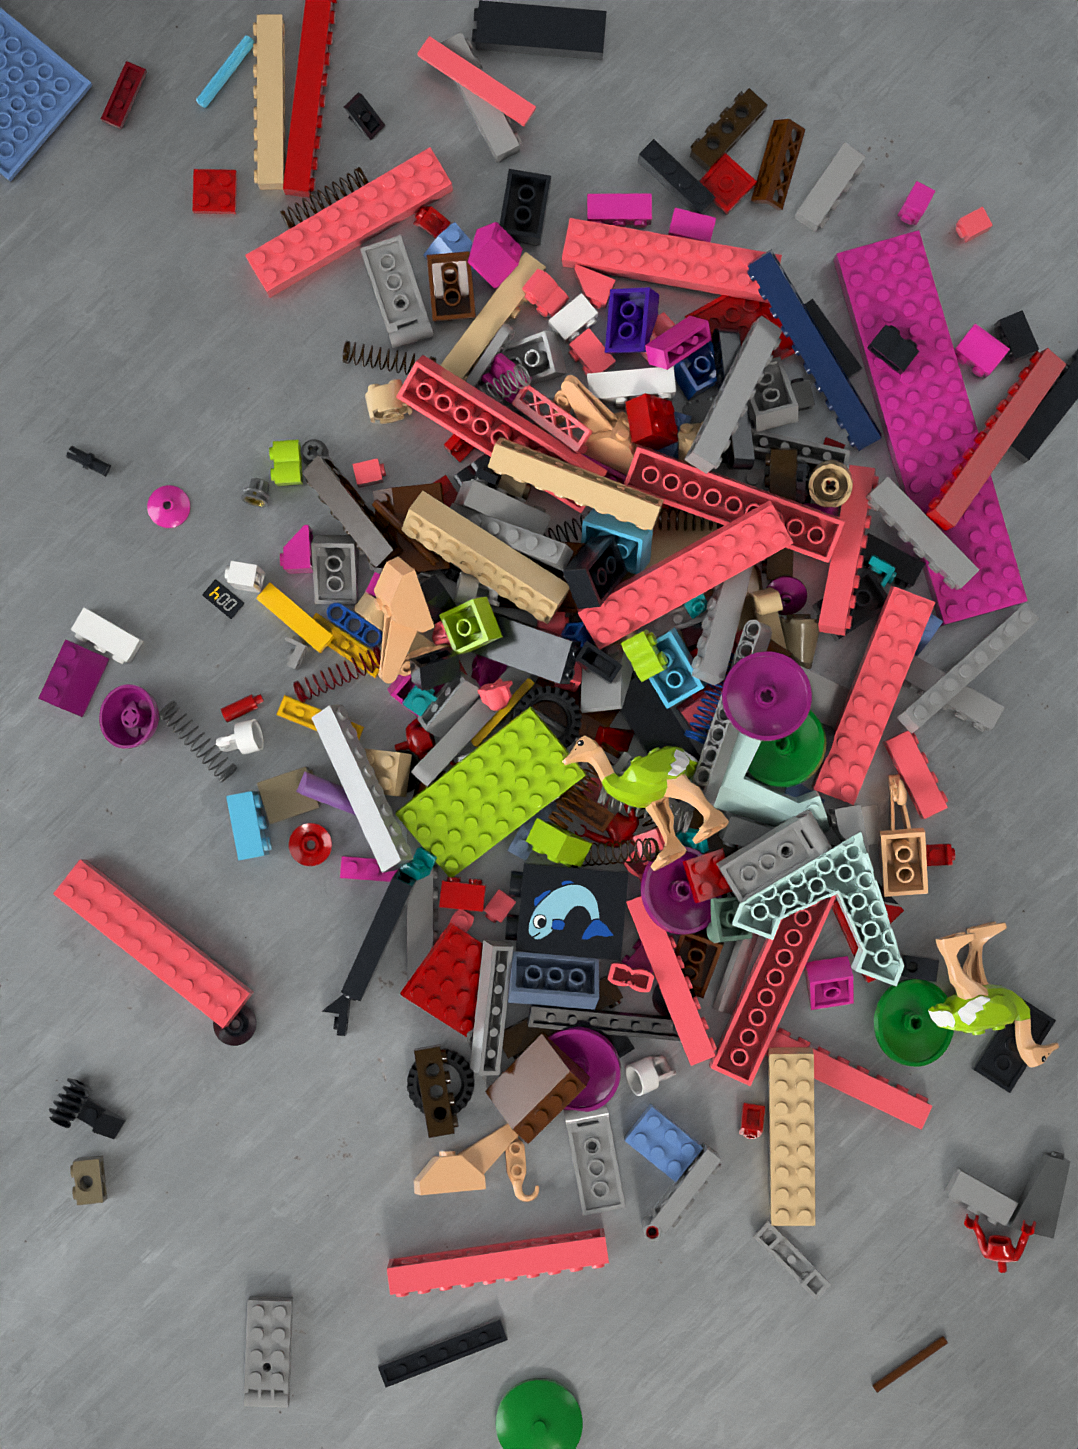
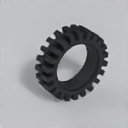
M541 686L535 690L532 689L517 704L512 720L530 706L532 707L539 702L551 701L558 704L567 717L566 729L558 740L567 749L580 733L582 716L579 713V705L575 704V699L570 697L568 692L561 691V688H551V686L542 688Z
M446 1049L448 1062L444 1063L455 1068L461 1079L460 1091L454 1098L455 1105L451 1106L452 1113L457 1114L467 1106L472 1097L475 1085L474 1073L470 1068L469 1062L462 1055L460 1056L454 1050ZM415 1061L407 1077V1091L409 1092L410 1100L414 1103L413 1105L416 1108L418 1107L420 1112L424 1114ZM437 1107L434 1110L438 1117H444L447 1114L446 1109L443 1107Z

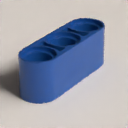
M333 603L327 608V616L333 623L366 645L375 647L382 644V632L340 603ZM335 608H341L343 611L339 619L332 617V611ZM353 620H359L361 623L360 628L356 631L350 629V622ZM372 631L377 632L379 635L378 640L374 643L369 642L367 639L368 634Z

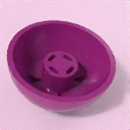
M131 684L121 685L113 689L105 697L99 713L102 734L110 744L122 749L136 748L149 741L158 728L160 718L157 703L152 695L145 689Z

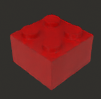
M645 393L625 402L632 443L660 450L678 442V428L675 424L672 401Z
M447 877V880L442 881L439 907L483 912L486 884H482L481 879L470 878L469 882H462L461 877Z

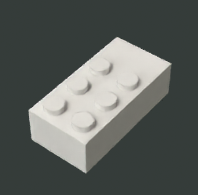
M674 366L668 370L655 367L588 373L586 387L605 406L614 405L615 408H625L626 401L645 393L666 400H673L676 393Z

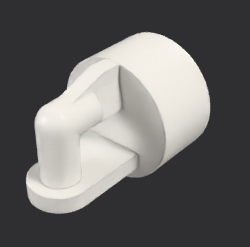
M461 570L456 585L454 602L463 604L471 599L480 598L476 594L478 588L489 590L488 601L490 606L499 607L500 602H497L499 594L495 590L481 584L478 579Z
M256 719L236 723L234 734L217 738L216 745L223 752L240 750L244 755L263 750L264 739L261 727Z
M663 1055L645 1057L627 1065L625 1068L627 1083L630 1089L638 1096L657 1089L659 1082L677 1074L675 1070H671ZM658 1066L663 1074L661 1076H658L655 1070Z

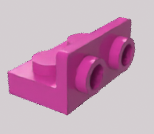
M502 353L495 355L490 372L483 375L481 380L485 384L489 382L494 386L493 379L496 378L502 384L500 375L503 374L507 377L511 390L516 391L517 388L510 382L507 376V370L512 371L515 375L514 366L516 364ZM509 372L510 378L516 384L514 377ZM502 376L503 382L509 388L506 379ZM517 379L518 387H522L523 385ZM495 380L496 386L502 392L499 383ZM503 386L505 395H509L510 392ZM518 388L517 393L511 392L510 397L504 396V400L512 404L521 389Z
M477 654L472 662L473 671L471 677L482 687L484 684H491L497 681L506 671L507 665Z

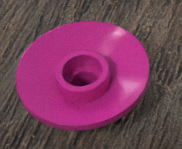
M172 485L162 486L156 489L149 497L147 504L148 514L157 525L164 528H174L184 523L188 518L190 500L182 489ZM166 502L171 503V507L169 509L164 508V504Z

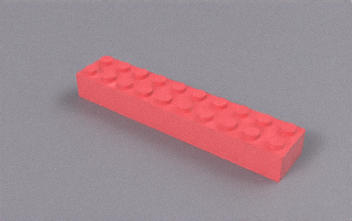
M431 147L245 256L271 298L415 214L420 208H424L453 191L452 183Z
M569 219L562 254L563 267L574 269L577 264L601 274L769 303L768 299L764 301L758 291L760 286L757 281L753 282L747 273L749 269L748 264L766 252L580 219ZM775 254L778 261L781 263L782 255Z
M424 355L415 362L396 397L490 457L495 443L501 437L603 477L608 472ZM544 490L579 513H582L586 507L576 504L574 500L559 498L553 492Z
M638 445L624 481L626 486L663 499L664 504L722 525L732 522L770 500L793 541V544L785 548L827 563L831 559L845 523L842 518L713 471H709L706 474L688 462Z
M769 500L618 584L601 607L578 609V614L598 649L601 650L793 544V541Z
M891 585L835 725L832 748L826 760L818 768L811 785L813 790L854 805L935 605L934 601Z
M80 859L53 893L222 1028L227 1027L254 993V991L88 860Z
M835 895L781 919L774 939H765L717 1045V1050L714 1052L715 1057L711 1058L710 1068L751 1086L836 899Z
M604 1228L393 1258L389 1259L387 1275L390 1295L396 1294V1297H404L409 1295V1292L418 1291V1294H425L435 1288L445 1291L452 1289V1286L461 1285L463 1288L471 1287L476 1282L492 1284L497 1279L505 1278V1281L517 1280L518 1276L524 1275L527 1278H534L540 1276L539 1273L548 1272L549 1275H555L565 1269L576 1272L583 1270V1267L586 1266L602 1268L605 1264L609 1263Z

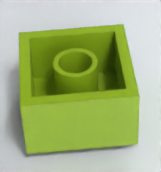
M487 596L471 599L439 615L451 647L458 655L471 652L502 637Z
M539 818L536 819L526 839V842L533 845L532 850L540 854L545 853L548 855L547 859L558 864L560 862L570 868L572 865L582 866L592 843L573 832L564 830L554 823Z

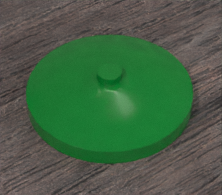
M810 710L805 721L792 734L774 741H761L748 771L759 781L781 788L795 786L809 779L820 767L826 752V733L817 715Z
M906 979L899 981L897 986L892 985L881 996L874 1014V1032L880 1048L891 1060L905 1066L921 1067L936 1061L947 1050L954 1030L938 1027L928 1012L929 1008L935 1007L936 1004H943L948 998L942 989L926 980Z
M547 1378L524 1380L513 1386L499 1404L496 1414V1432L503 1449H576L582 1435L583 1418L580 1405L572 1392L557 1381Z

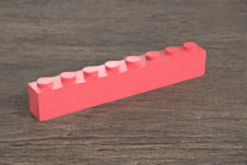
M849 465L853 478V487L850 497L841 506L839 518H842L845 523L831 557L818 623L819 632L843 636L846 634V629L851 628L852 616H849L850 608H855L856 596L853 593L854 588L858 589L860 576L857 575L858 568L863 567L864 561L861 551L862 548L866 549L868 540L865 530L866 528L870 529L872 516H869V510L872 508L867 504L869 500L866 496L879 483V476H876L875 468Z
M641 895L626 900L629 912L690 1065L692 1066L715 1057L714 1050H717L713 1038H708L705 1030H708L709 1027L705 1017L700 1018L697 1010L701 1009L697 997L692 998L689 991L693 987L689 977H684L681 969L685 967L681 957H676L673 948L677 946L673 936H668L667 932L657 926L649 917Z
M779 1028L778 1031H775L768 1048L811 1047V1042L801 1037L796 1040L790 1037L791 1033L789 1031ZM820 1046L818 1049L812 1047L814 1053V1079L922 1130L933 1107L927 1102L928 1098L916 1093V1096L908 1093L909 1089L897 1084L894 1087L888 1084L889 1079L877 1074L875 1078L868 1074L870 1070L860 1065L854 1068L849 1065V1060L839 1055L837 1059L829 1056L830 1051Z

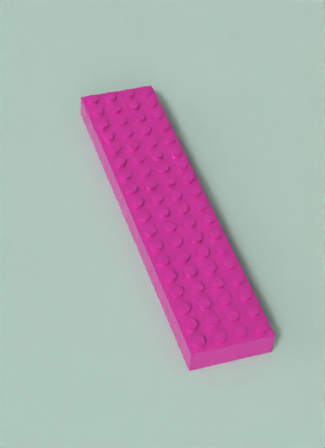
M918 230L836 253L833 262L899 488L926 514L930 508L928 507L930 501L940 494L941 491L939 489L941 485L952 477L951 471L963 461L964 458L962 456L964 452L975 444L973 440L978 434V429L920 231ZM885 324L896 327L900 331L899 335L905 340L911 339L918 346L917 349L920 351L901 375L867 349ZM990 475L955 527L944 531L933 522L967 556L979 571L961 589H951L944 583L943 580L945 578L940 573L937 574L932 571L928 566L929 562L924 557L920 558V561L925 563L923 571L932 601L935 602L936 616L943 621L940 627L1028 601Z

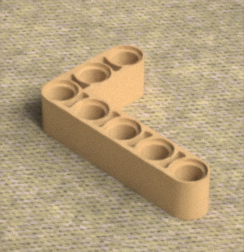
M771 587L750 592L749 597L755 620L770 626L772 630L771 639L787 649L778 611L783 610L779 592Z
M365 592L352 610L383 632L385 614L382 610L379 611L374 602L375 598ZM417 631L408 652L411 653L421 647L436 645Z

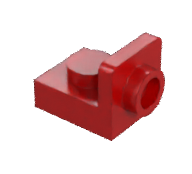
M426 206L417 211L415 215L416 220L413 224L420 226L436 239L439 234L447 229L451 222L432 206Z
M455 434L444 444L445 449L459 462H462L474 449L473 445Z
M949 843L927 844V866L953 865V861L956 858L955 849Z
M743 1103L741 1126L739 1129L740 1135H744L747 1139H756L761 1136L764 1125L765 1106Z

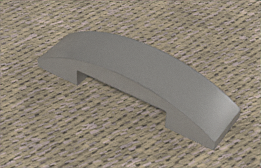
M769 1221L753 1236L815 1300L831 1286L827 1279L781 1232L774 1226H771Z

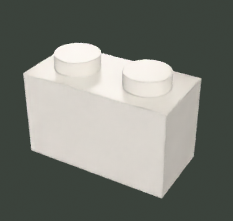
M581 293L549 319L548 325L554 332H557L560 340L566 344L568 341L572 342L581 335L579 332L585 327L590 329L595 325L598 312Z

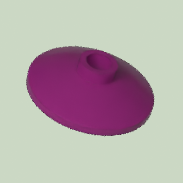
M791 576L778 577L772 580L766 587H771L779 592L783 610L778 611L779 615L797 613L806 604L807 589L797 578ZM787 597L790 600L783 601L782 599Z

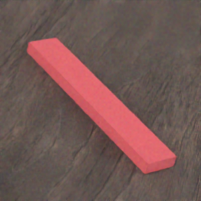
M430 36L417 53L418 57L522 126L526 125L536 110V106Z

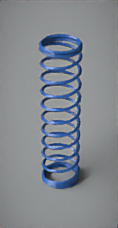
M731 653V656H730V659H731V660H733L734 655H735V654H733V653ZM708 683L711 688L722 694L720 690ZM716 684V685H715V686H718V687L723 688L722 685H719V684ZM708 690L704 691L705 694L715 701L701 698V701L714 710L697 706V709L710 718L693 714L697 720L706 726L694 722L689 723L703 734L691 730H686L684 734L702 744H705L706 740L696 735L707 737L708 734L695 725L710 729V725L700 718L713 721L714 717L702 709L715 713L716 708L707 702L718 705L719 700L709 693L721 697V694Z

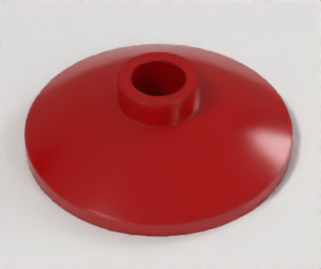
M307 823L297 827L289 839L291 856L295 861L304 866H316L323 863L329 857L332 850L330 834L324 827L315 823ZM310 840L315 842V847L313 849H310L307 846V843Z

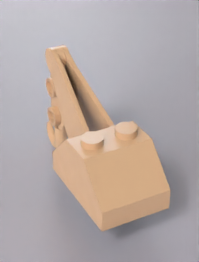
M573 375L566 376L561 384L562 389L557 391L553 402L568 413L572 407L578 420L593 431L585 443L589 447L585 455L627 475L638 444L632 443L627 413L618 412L613 414L577 377ZM563 415L556 417L558 425L566 420V417ZM533 421L534 425L549 433L547 430H545L543 427H541L539 424Z
M399 557L386 562L374 588L376 595L374 602L379 611L382 610L385 614L379 677L385 683L390 684L396 680L399 674L402 676L411 674L409 659L445 647L451 648V646L440 644L432 647H421L407 654L417 631L424 633L434 628V624L415 570Z
M900 774L888 775L890 830L879 831L878 841L884 897L927 894L924 828L911 829L906 808L907 792L904 783L900 780ZM894 802H897L900 806L904 829L895 830Z
M508 1123L457 1155L455 1151H440L439 1156H433L414 1179V1193L418 1195L486 1189L484 1174L505 1151L507 1175L513 1185L517 1198L523 1202L534 1200L539 1193V1186H535V1190L531 1195H525L522 1191V1184L526 1175L525 1146L519 1140L518 1134L512 1130Z

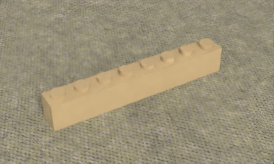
M282 14L257 15V22H253V34L257 36V43H253L254 57H257V64L253 65L254 78H257V85L253 86L254 99H257V106H254L253 109L254 120H257V127L254 128V141H257V149H254V161L258 165V170H254V182L258 183L260 190H283L286 166L285 21Z
M525 252L520 258L519 265L501 283L440 366L466 381L499 329L504 324H508L511 318L515 320L521 312L520 306L524 301L528 302L524 297L526 294L522 290L523 286L537 269L546 272V266Z
M501 437L495 443L488 464V468L493 469L497 474L512 476L514 480L521 483H530L538 490L551 491L559 498H569L580 506L595 508V511L598 513H608L615 516L619 521L634 523L642 530L653 529L664 502L663 499Z

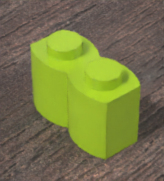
M298 439L273 441V447H269L270 460H274V468L270 469L271 480L275 481L277 486L303 485L301 444Z
M647 629L621 643L641 682L668 668L666 665L668 663L666 655L662 651L659 652L656 646L658 642L652 632L649 633Z

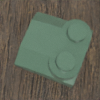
M736 897L711 899V922L707 926V936L713 943L752 938V932L732 925L740 904Z

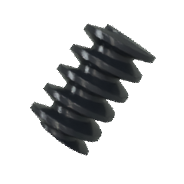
M67 1078L70 1087H62L66 1094L58 1093L61 1102L53 1101L57 1108H49V1112L52 1114V1117L49 1118L62 1127L70 1128V1121H74L76 1118L74 1113L80 1112L79 1106L85 1104L83 1098H88V1091L92 1090L79 1080Z

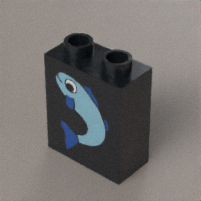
M524 862L523 872L511 871L509 897H519L521 900L519 915L507 914L505 940L517 941L516 951L621 961L629 873Z

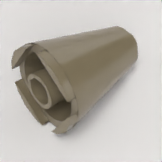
M788 614L786 619L783 616H779L786 648L792 653L790 658L798 665L811 669L820 633L818 626L820 615H816V619L811 618V614Z

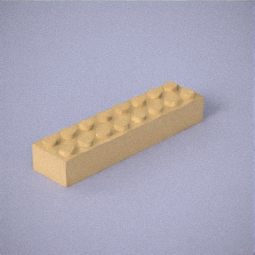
M424 491L420 493L408 510L402 527V531L408 537L416 539L428 550H433L441 555L445 561L455 564L464 573L472 575L481 584L495 590L501 597L514 602L518 608L531 613L537 620L543 621L546 624L551 621L570 589L566 582Z
M812 1047L768 1048L771 1226H815Z

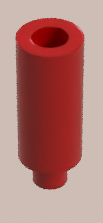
M251 694L221 708L222 715L228 723L258 709V704L264 702L261 694L255 697Z

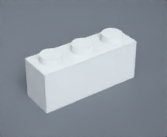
M231 561L230 566H226L225 578L227 583L239 590L262 592L265 572L259 566Z
M83 608L71 628L76 633L74 637L85 643L87 640L95 644L93 648L102 653L106 651L112 653V659L121 664L125 661L131 663L144 642L86 608Z

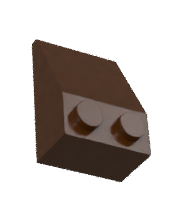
M470 251L427 255L433 322L476 318L472 268L468 263Z
M707 927L696 933L680 935L676 944L677 947L674 950L676 957L680 956L685 968L681 970L684 977H689L695 996L700 998L705 996L724 946V942L713 943L709 940Z

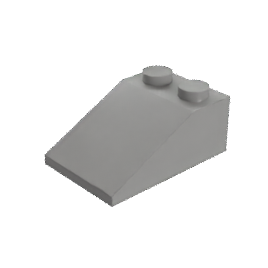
M542 331L509 344L503 353L514 364H520L527 370L529 376L532 377L530 385L549 381L567 374L557 332Z
M780 357L773 358L769 365L764 367L763 372L765 374L758 384L756 383L754 387L757 389L751 400H748V407L756 432L799 422L798 403Z
M314 536L311 542L315 604L358 603L359 552L355 545L356 541L352 536Z
M621 644L606 646L601 649V651L623 665L611 684H608L592 672L587 673L582 668V713L622 709L634 668Z
M861 805L829 809L830 814H827L829 827H832L839 840L843 842L861 832L870 858Z

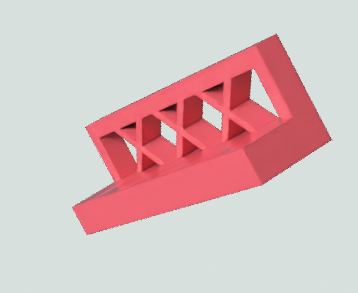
M531 385L525 386L519 391L512 402L514 407L576 453H586L589 447L585 443L593 432L590 428ZM528 390L533 393L534 403H529L523 399ZM547 403L550 407L551 415L542 413L539 405ZM562 415L566 417L567 427L558 425L556 417ZM581 428L585 433L579 440L573 436L572 429Z

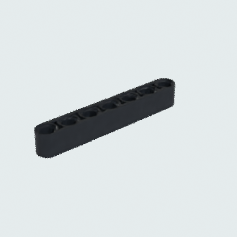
M715 328L712 333L718 392L741 348L740 335L736 328ZM748 408L745 414L739 417L737 422L740 425L729 438L731 443L725 451L729 469L751 470L754 466L755 458Z

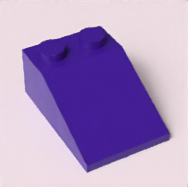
M650 287L610 289L605 353L646 352L645 345L650 342L658 317L660 295Z

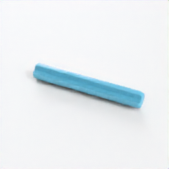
M244 36L197 97L196 101L200 106L206 108L252 49L255 42L251 37Z

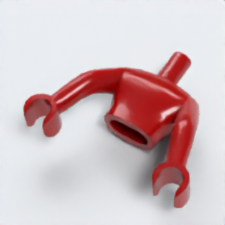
M417 717L405 728L407 741L395 744L394 746L396 751L410 749L422 760L436 743L433 734L427 732L423 727H419L421 723ZM452 760L450 764L456 765L457 763Z
M624 804V809L627 813L629 805ZM632 807L631 812L628 814L629 817L620 812L614 816L606 829L610 838L588 830L583 824H580L585 829L583 835H579L575 830L574 832L580 837L585 836L597 843L603 842L606 844V842L610 841L613 844L616 840L621 843L622 840L627 842L632 839L634 841V833L640 822L638 816L636 817L634 807ZM615 843L614 848H618V843Z
M966 1214L964 1225L968 1229L974 1230L983 1257L998 1262V1271L1000 1273L1007 1272L1006 1263L1019 1261L1029 1236L1035 1232L1036 1221H1033L1032 1226L1026 1224V1220H1023L1022 1233L1016 1248L1012 1245V1240L1007 1236H990L987 1243L985 1234L978 1223L979 1216L976 1215L975 1219H970L968 1214Z

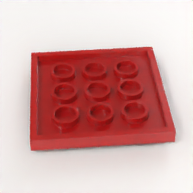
M727 295L714 299L684 317L693 316L707 320L711 339L715 328L738 329L741 346L752 324L761 316L779 328L783 325L780 319H775L769 308L772 307L770 303ZM781 332L779 337L781 342L772 351L771 355H773V358L780 357L781 360H784L795 354L792 348L794 343L790 336L786 338L784 333Z
M450 922L400 994L467 1037V1033L474 1028L483 943Z

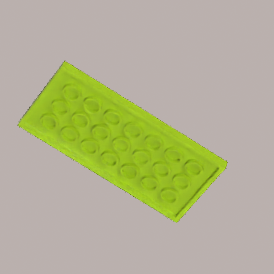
M530 706L398 809L395 815L423 848L437 857L435 862L447 876L454 877L586 776V772L578 762L564 765L562 761L569 755L568 750Z

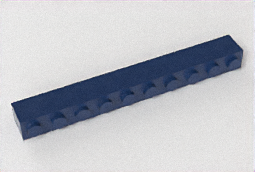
M772 249L748 264L749 269L747 270L749 277L753 282L757 281L760 288L758 291L764 301L768 299L772 306L769 308L775 319H780L783 324L781 326L782 332L786 338L790 336L792 339L794 352L797 356L801 355L804 359L803 366L809 375L813 374L816 379L814 381L815 387L819 393L823 392L827 398L825 403L830 411L834 410L837 414L836 421L841 429L845 428L849 434L847 439L852 447L856 446L858 451L881 439L882 433Z

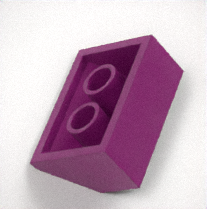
M65 639L38 699L83 717L110 659Z

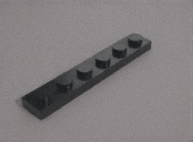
M498 1318L378 1365V1369L385 1388L507 1341L508 1337L501 1319Z

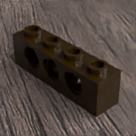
M750 88L745 93L741 91L735 97L734 105L731 108L726 107L719 115L721 119L716 124L712 122L705 130L706 135L702 139L697 138L691 145L690 157L706 172L725 153L727 154L766 112L768 104ZM744 111L747 116L739 117L736 112ZM729 126L732 132L725 133L722 127ZM714 141L718 144V147L710 148L707 143Z
M441 1044L415 1048L414 1055L428 1137L455 1134V1127H459L457 1114L452 1113L451 1106L455 1105L453 1092L449 1093L448 1084H451L449 1070L445 1071L444 1062H448L446 1049H441ZM435 1063L439 1067V1072L431 1074L428 1072L427 1066ZM439 1085L442 1087L443 1093L435 1096L431 1092V1087ZM437 1107H443L446 1109L447 1114L444 1117H438L434 1110Z

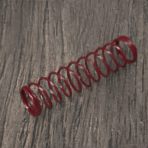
M378 646L373 647V652L380 665L381 650ZM367 650L372 664V671L364 662L361 653H359L365 674L359 670L354 658L351 657L356 669L357 678L353 676L344 660L349 681L342 675L339 665L336 663V668L341 677V685L334 678L331 668L328 667L333 680V688L326 681L323 671L320 670V674L325 682L326 691L322 690L319 686L315 674H312V677L317 685L318 695L311 689L306 677L304 679L310 691V698L305 695L298 680L293 682L294 691L300 702L304 703L307 699H312V694L319 697L320 690L326 694L328 687L332 690L335 689V683L338 686H343V680L350 683L351 676L357 680L359 673L362 676H366V669L373 673L374 665L378 669L380 667L376 665L369 650Z

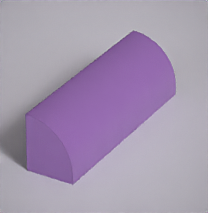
M304 771L296 792L356 815L343 786Z

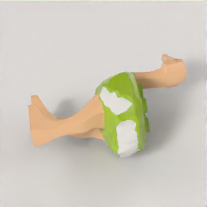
M583 736L577 740L569 755L562 761L564 765L576 762L590 763L596 769L601 783L608 794L627 805L646 808L658 826L665 842L663 850L651 865L654 871L677 860L687 851L675 836L673 829L674 815L669 807V797L690 803L704 816V823L693 838L695 844L717 833L729 823L724 814L707 801L700 787L688 779L694 776L699 761L682 748L666 746L659 749L658 747L650 751L645 757L637 756L630 762L631 765L624 774L618 777L604 750L595 740Z
M995 921L966 928V932H958L935 939L938 949L946 962L950 983L956 988V993L948 997L943 1004H936L935 1007L932 1006L928 1009L931 1019L940 1028L963 1031V1033H972V1035L984 1034L985 1030L990 1028L992 1030L1005 1029L1006 1024L1013 1023L1015 1020L1016 1044L1021 1058L1029 1067H1037L1043 1064L1048 1056L1059 1048V1044H1036L1031 1035L1030 1008L1012 990L1002 985L989 984L985 976L982 963L983 945L990 938L1007 928L1006 923H996ZM969 943L968 956L961 968L957 954L962 947Z

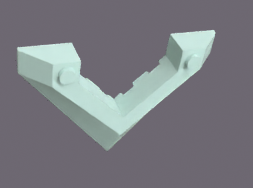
M739 732L714 807L775 827L793 816L796 817L805 810H811L823 833L830 831L825 809L816 790L793 797L745 775L761 741L749 738Z
M861 832L741 902L732 922V925L773 940L781 919L835 895L858 945L851 968L859 973L897 986L904 968V963L897 947L894 932L887 916L885 904L875 879L874 870Z

